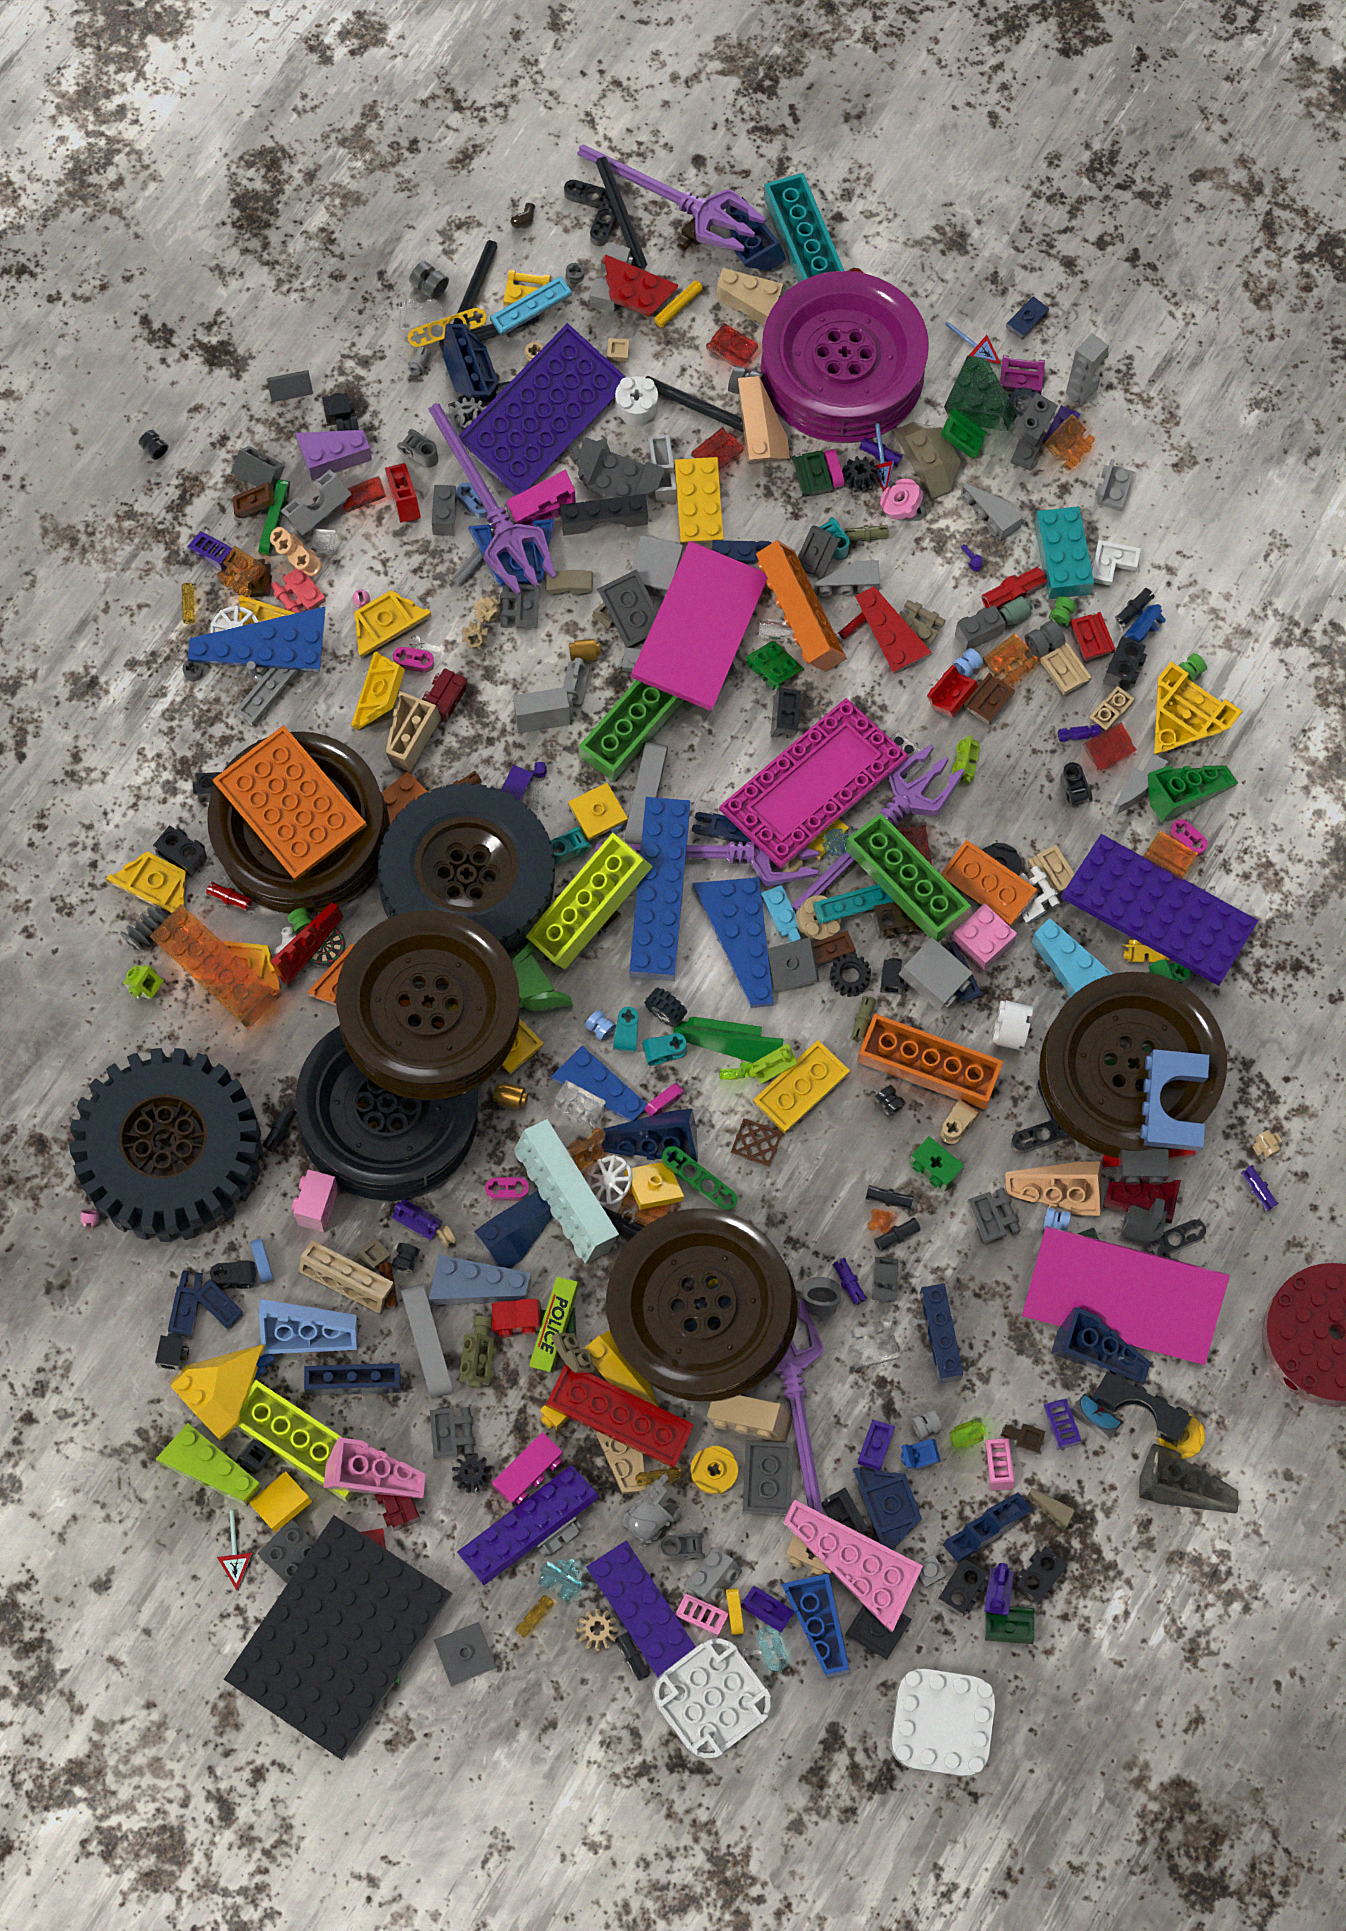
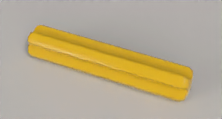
M697 280L693 281L654 318V322L659 327L667 324L702 291V284Z

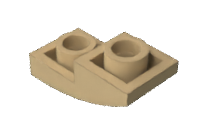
M1117 686L1108 698L1101 702L1089 718L1107 731L1127 711L1135 699Z

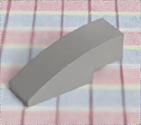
M669 434L648 436L650 462L665 468L659 487L654 490L655 502L677 500V489Z
M1152 754L1143 771L1134 768L1115 805L1113 813L1118 814L1140 801L1149 792L1147 775L1152 771L1167 766L1168 761Z

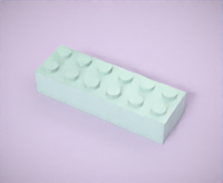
M548 1119L525 1129L514 1149L515 1155L520 1162H523L530 1180L536 1183L541 1198L547 1200L551 1207L552 1216L560 1222L565 1237L570 1239L574 1245L575 1253L579 1258L583 1259L585 1264L607 1254L619 1233Z

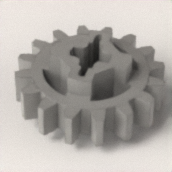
M463 398V403L460 404L456 400L455 408L449 407L450 413L446 414L459 436L487 406L482 408L481 400L478 403H474V398H471L470 402ZM455 419L460 423L459 428L455 424Z

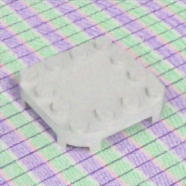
M721 1638L708 1639L699 1644L664 1671L652 1688L653 1700L658 1710L685 1747L693 1755L700 1758H716L722 1755L724 1751L757 1725L763 1723L768 1717L771 1696L767 1688L763 1686L738 1652L737 1647Z
M916 1669L907 1673L899 1682L896 1690L897 1697L890 1740V1750H892L895 1759L902 1766L910 1769L957 1775L959 1777L971 1776L980 1772L987 1763L990 1751L995 1710V1697L991 1685L974 1676L937 1670Z

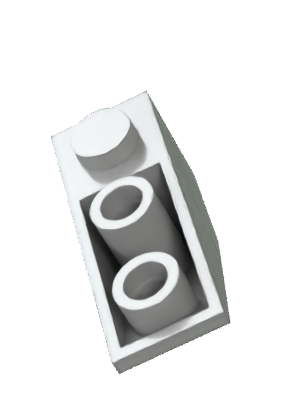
M964 483L962 485L961 498L963 502L972 507L976 517L980 521L983 520L993 536H997L1001 541L1021 528L1023 517L1009 501Z
M879 560L856 561L815 582L814 591L816 595L822 597L839 594L851 596L853 594H860L873 586L879 591Z

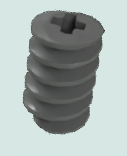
M154 903L155 910L150 907L147 908L149 916L142 913L140 914L141 921L137 919L133 921L135 928L130 925L126 927L128 934L123 931L120 932L122 938L134 950L137 948L143 951V942L150 945L149 936L157 939L156 930L164 933L163 924L168 927L171 926L168 917Z

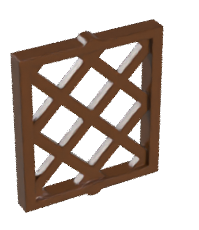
M744 1118L730 1153L770 1167L783 1132ZM746 1125L749 1132L742 1135L741 1131L743 1126ZM750 1125L758 1127V1129L752 1131ZM765 1130L774 1134L767 1136ZM762 1131L765 1138L757 1141L754 1134ZM751 1135L754 1142L747 1145L744 1138ZM777 1136V1142L772 1146L769 1139ZM738 1140L742 1141L744 1147L736 1149ZM767 1141L769 1148L761 1150L759 1143ZM756 1145L759 1152L751 1155L749 1148ZM746 1150L748 1155H745L740 1152ZM771 1151L770 1159L766 1160L764 1153ZM761 1155L763 1161L754 1157Z

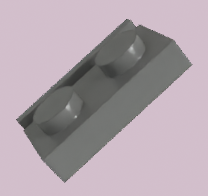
M815 525L811 526L798 555L803 569L818 575L821 579L825 577L841 539L832 536V534Z

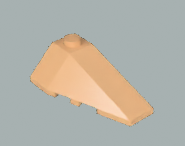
M760 377L738 378L747 464L790 459L788 437Z
M1077 1161L1005 1173L1006 1191L1009 1196L1030 1202L1038 1201L1048 1204L1049 1207L1055 1209L1058 1207L1069 1210L1074 1215L1101 1216V1162Z

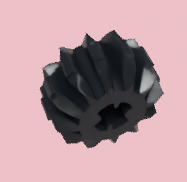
M858 456L855 457L854 461L849 459L847 465L843 466L842 472L846 487H853L854 493L857 489H861L863 493L866 488L871 490L873 483H876L878 480V469L874 467L873 460L867 462L866 456L863 460H860Z
M468 1453L464 1454L466 1461L463 1462L458 1458L456 1462L460 1467H452V1472L457 1474L452 1479L453 1482H459L457 1485L459 1490L466 1486V1494H470L471 1488H474L478 1494L480 1493L479 1485L486 1489L488 1484L484 1480H492V1475L487 1473L492 1470L491 1465H485L487 1462L485 1457L478 1461V1453H474L473 1459H470ZM473 1469L474 1472H478L475 1473L476 1477L471 1478L470 1475H466L469 1474L468 1470Z

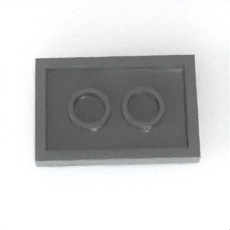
M637 569L598 588L599 595L625 647L627 648L647 638L658 612Z
M746 1440L742 1513L786 1516L791 1505L794 1443Z

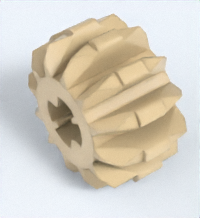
M595 1609L594 1617L587 1611L588 1621L584 1618L579 1619V1623L585 1626L577 1628V1633L584 1634L579 1638V1641L582 1643L588 1640L586 1644L587 1649H590L593 1643L595 1644L596 1651H600L601 1643L604 1648L608 1649L607 1639L611 1642L616 1641V1637L610 1634L618 1632V1627H611L616 1622V1619L611 1618L607 1620L609 1616L608 1611H605L602 1617L600 1616L599 1609ZM595 1625H600L601 1629L604 1628V1631H600L598 1636L595 1635L594 1631L591 1632V1630L595 1629Z

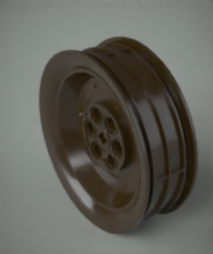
M301 731L290 733L367 824L365 828L295 881L216 785L210 797L207 816L208 833L212 847L234 885L245 896L251 897L253 902L261 907L288 915L294 910L303 907L308 908L309 915L318 914L331 902L339 907L364 890L378 872L380 846L390 826L386 802L374 774L363 758L337 739L323 734ZM266 738L257 741L256 743L248 746L246 749L241 751L234 759L231 760V762L225 767L224 770H226L229 766H231L233 763L239 760L242 756H244L246 753H248L250 750H252L255 746H257Z
M439 910L412 911L391 917L379 923L363 935L353 946L342 965L336 987V1007L340 1030L346 1050L352 1061L373 1083L401 1097L415 1100H442L459 1096L477 1088L495 1074L505 1062L518 1033L520 1018L519 985L515 968L508 953L501 943L484 927L466 917L451 912ZM416 982H423L425 984L420 989L415 988L413 985ZM439 984H446L448 986L444 991H440L436 987ZM402 1000H409L412 1002L407 1007H403L400 1005V1002ZM430 1002V1005L433 1007L428 1008L427 1005L425 1006V1003ZM456 1004L458 1008L450 1011L446 1009V1006ZM412 1020H419L421 1022L417 1027L409 1025ZM435 1022H442L444 1024L441 1029L432 1027Z
M1115 973L1085 985L1062 1007L1047 1031L1042 1044L1039 1060V1078L1041 1090L1051 1114L1061 1128L1078 1143L1092 1151L1113 1158H1119L1121 1150L1145 1151L1168 1149L1169 1151L1173 1149L1145 1146L1144 1139L1140 1137L1142 1124L1145 1125L1146 1116L1142 1115V1106L1144 1101L1147 1102V1093L1139 1092L1135 1088V1083L1141 1082L1144 1084L1145 1079H1148L1149 1070H1145L1146 1056H1150V1053H1145L1142 1050V1044L1150 1045L1152 1051L1155 1049L1209 1055L1208 1078L1205 1082L1170 1081L1163 1085L1161 1089L1160 1103L1164 1112L1169 1117L1181 1122L1203 1124L1213 1112L1220 1100L1226 1081V1046L1222 1032L1211 1011L1185 986L1153 973ZM1119 1040H1127L1130 1047L1123 1049L1119 1045ZM1104 1057H1112L1115 1061V1065H1107L1104 1061ZM1135 1062L1136 1066L1133 1069H1130L1128 1067L1129 1064ZM1112 1079H1121L1123 1087L1114 1086Z
M693 1208L673 1212L656 1219L641 1229L627 1243L618 1256L610 1274L606 1293V1312L610 1332L620 1353L646 1381L664 1393L676 1398L695 1402H715L748 1392L767 1379L778 1367L794 1337L798 1317V1301L790 1271L776 1247L764 1233L750 1222L729 1212L716 1209ZM711 1279H718L719 1281L715 1289L707 1288V1284ZM688 1281L695 1282V1287L691 1291L684 1290V1285ZM725 1298H730L732 1300L730 1307L726 1309L721 1308V1301ZM704 1301H705V1303L707 1304V1307H706V1308L702 1307V1308L700 1309V1308L697 1306L698 1303H704ZM677 1302H683L684 1309L678 1313L674 1312V1305ZM715 1319L720 1320V1327L717 1330H711L710 1323ZM689 1322H697L695 1331H686V1326Z

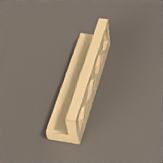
M313 1240L300 1257L298 1272L379 1314L383 1310L385 1298L393 1288L394 1282Z

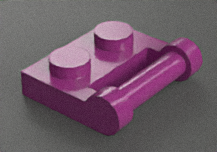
M1003 355L999 390L1014 392L1016 388L1021 390V387H1025V390L1032 388V392L1037 391L1041 395L1045 360H1022ZM1008 366L1037 370V372L1008 368Z

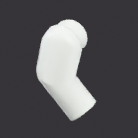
M285 927L281 931L283 935L282 944L272 950L274 956L297 936L291 927Z

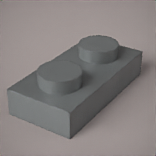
M1043 431L1034 447L1020 439L1012 456L1011 463L1031 470L1043 443L1046 431Z

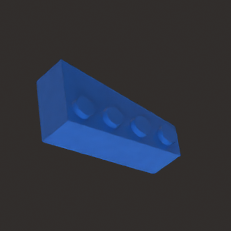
M829 1574L782 1583L781 1585L826 1677L832 1678L850 1674L849 1661Z

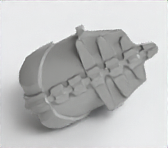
M665 1473L660 1479H656L651 1485H647L646 1489L639 1492L641 1499H638L635 1505L627 1510L623 1516L624 1526L636 1538H639L641 1543H651L653 1540H656L662 1533L660 1530L662 1527L669 1526L671 1522H676L680 1517L679 1511L681 1508L676 1503L665 1507L659 1504L667 1491L664 1483L667 1481L668 1476Z

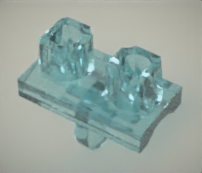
M572 1558L567 1563L559 1559L556 1563L557 1566L548 1561L540 1569L542 1574L538 1584L546 1589H551L555 1581L559 1582L563 1586L557 1595L566 1602L580 1592L585 1585L574 1578L578 1576L580 1571L573 1567L576 1560Z

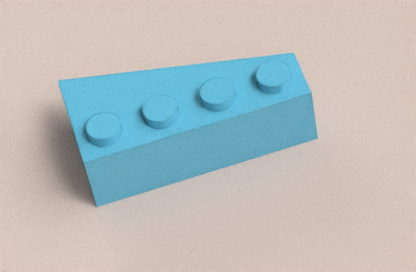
M1050 918L1034 933L1032 944L1045 963L1051 967L1059 983H1062L1070 998L1092 981L1113 974Z

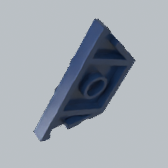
M853 1468V1474L878 1542L894 1550L922 1520L906 1474Z

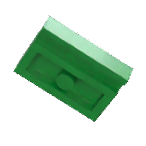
M951 410L940 436L973 459L978 456L984 441L983 437L987 432L958 410Z

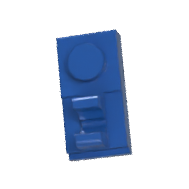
M1161 605L1147 606L1123 636L1140 642L1146 638L1148 630L1151 632L1158 631L1159 628L1155 625V620L1159 624L1166 621L1161 614Z

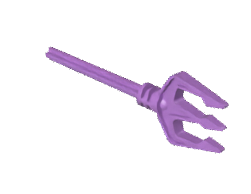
M584 144L580 145L577 152L578 156L595 164L599 157L605 156L613 173L678 204L680 211H687L689 215L693 214V217H695L696 239L700 243L741 252L745 251L744 246L735 238L724 239L708 231L710 226L715 225L735 230L739 235L755 237V233L745 223L737 222L723 211L729 205L747 213L749 220L765 223V218L733 190L727 189L706 199L699 198L698 195H693L689 191L682 193Z
M440 403L433 404L428 410L488 513L486 516L487 522L491 523L492 529H495V536L485 550V562L519 595L520 589L516 576L507 574L497 556L502 552H508L523 569L524 576L536 587L538 582L535 571L528 564L522 543L533 541L544 559L542 568L554 579L556 574L543 530L536 526L514 525L512 521H509L510 517L505 514V508L499 507Z
M929 745L909 757L888 776L894 796L892 798L893 803H887V808H882L880 813L894 827L898 825L897 820H903V815H908L910 812L927 816L939 815L961 780L964 769H960L948 777L949 785L936 799L930 800L923 795L933 779L942 774L949 761L948 757L933 764L929 772L912 783H906L902 776L917 762H926L934 750L933 745ZM847 851L791 905L795 912H797L806 899L821 895L855 861Z
M730 841L726 846L687 845L686 858L726 859L730 864H733L735 859H738L739 864L742 863L743 859H746L747 864H752V868L766 886H774L819 875L818 870L801 867L797 872H772L770 863L773 861L751 841H748L746 846H743L741 841L738 843V846H735L734 841ZM596 844V852L603 844ZM628 844L640 854L641 844ZM805 848L794 858L804 860L817 857L819 852Z
M800 1300L798 1304V1320L806 1325L810 1347L800 1351L792 1340L785 1357L773 1373L780 1374L781 1379L786 1380L782 1383V1386L787 1388L783 1394L790 1401L807 1505L823 1514L803 1400L807 1390L804 1386H801L805 1383V1380L800 1377L804 1374L803 1370L820 1357L824 1347L804 1301Z

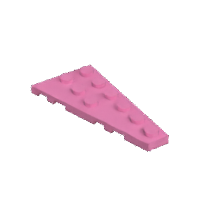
M793 1500L783 1523L890 1632H893L923 1565Z

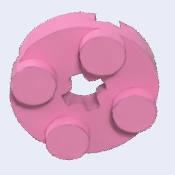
M912 479L897 480L895 482L896 485L892 488L887 487L883 492L880 501L881 507L891 519L912 518L916 515L917 509L922 502L923 491Z

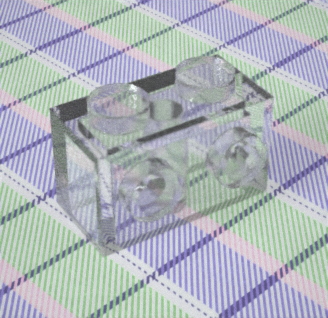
M566 1080L555 1098V1107L562 1114L570 1115L576 1118L579 1123L595 1129L606 1111V1101Z

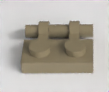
M907 600L904 607L911 612L908 615L900 611L899 615L923 643L930 648L939 632L933 629V626L936 624L942 628L946 620L939 617V614L935 611L930 612L922 607V604ZM917 615L928 620L926 624L917 620Z

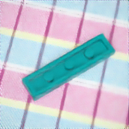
M876 884L816 901L812 904L820 925L872 910L875 905L895 901Z

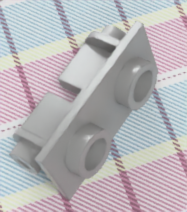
M575 658V661L568 662L563 686L566 687L567 695L571 694L573 704L582 705L590 665H585L581 658Z
M573 1517L537 1545V1547H540L538 1550L543 1557L546 1555L550 1556L562 1546L558 1540L560 1536L567 1543L580 1533L579 1530L582 1526L577 1520L573 1522L576 1517Z

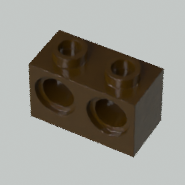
M896 902L875 905L872 914L878 938L892 939L899 934L914 935L922 930L914 921H907L904 918L907 914ZM889 919L893 924L885 925L882 920Z

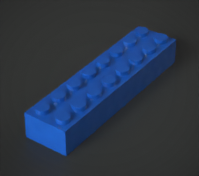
M646 797L640 855L653 867L637 885L629 970L630 977L675 981L690 800Z

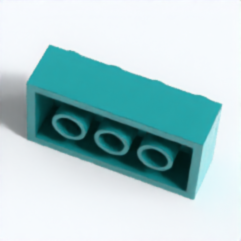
M1080 507L1037 511L1034 526L1042 568L1047 580L1048 600L1057 599L1062 596L1091 595L1094 579Z

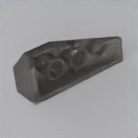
M1157 1444L1151 1446L1140 1475V1498L1164 1505L1235 1514L1238 1512V1490L1216 1476L1207 1475L1200 1470L1201 1466L1196 1463L1190 1464L1181 1458L1182 1454L1176 1450Z

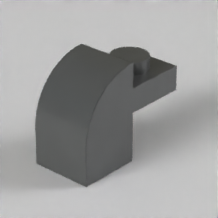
M1156 1198L1149 1211L1131 1205L1124 1216L1120 1236L1138 1242H1152L1161 1238L1164 1232L1167 1213L1164 1210L1165 1200Z
M875 1257L872 1300L884 1303L897 1300L898 1259Z

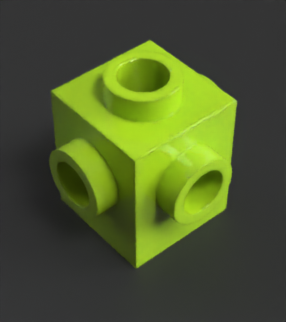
M134 965L127 972L123 984L129 988L128 992L138 999L140 997L152 999L164 980L156 974V970L148 965Z

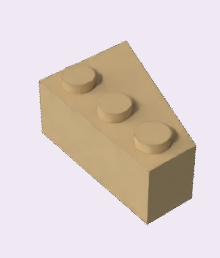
M723 268L717 284L716 299L737 312H743L753 322L757 321L765 326L771 309L783 295V284Z
M398 691V700L393 713L394 720L390 728L386 754L391 765L411 772L441 720V716L436 705Z
M740 1395L722 1401L711 1402L707 1418L716 1428L722 1430L729 1428L741 1434H750L783 1443L787 1441L793 1420L792 1416L781 1404Z

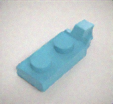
M782 885L762 892V900L779 935L781 934L782 937L787 936L790 942L801 940L796 923V914Z

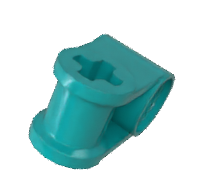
M831 517L827 523L819 528L841 539L839 545L843 547H837L833 558L843 560L849 554V538L841 529L837 520Z
M581 827L573 828L567 833L551 840L553 850L556 848L563 850L562 853L554 852L555 864H562L574 857L581 856L592 848L591 843L587 842L582 834L583 829Z
M627 1006L619 1011L613 1050L636 1052L638 1012L633 1007ZM626 1016L631 1017L630 1023L625 1022Z
M679 1033L653 1037L642 1042L646 1062L649 1066L681 1059L687 1053L686 1039ZM675 1043H678L679 1049H675Z

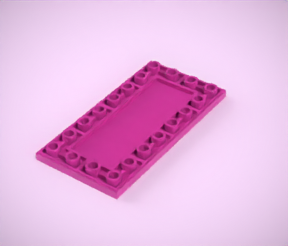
M689 541L630 677L712 711L765 586L766 574L761 570Z
M845 698L721 804L719 810L782 869L908 759V755L853 703Z
M1046 1226L1022 1316L1061 1326L1072 1309L1078 1307L1097 1315L1102 1319V1323L1110 1330L1113 1329L1118 1333V1336L1128 1345L1205 1365L1230 1275Z

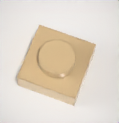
M608 338L607 360L628 362L629 339Z

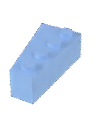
M260 1299L258 1315L261 1345H265L263 1354L357 1350V1315Z

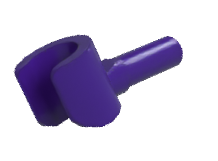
M963 544L961 549L971 559L968 562V566L977 572L983 566L982 557L972 553Z
M536 762L534 770L530 772L533 773V777L544 778L547 774V766H545V762Z

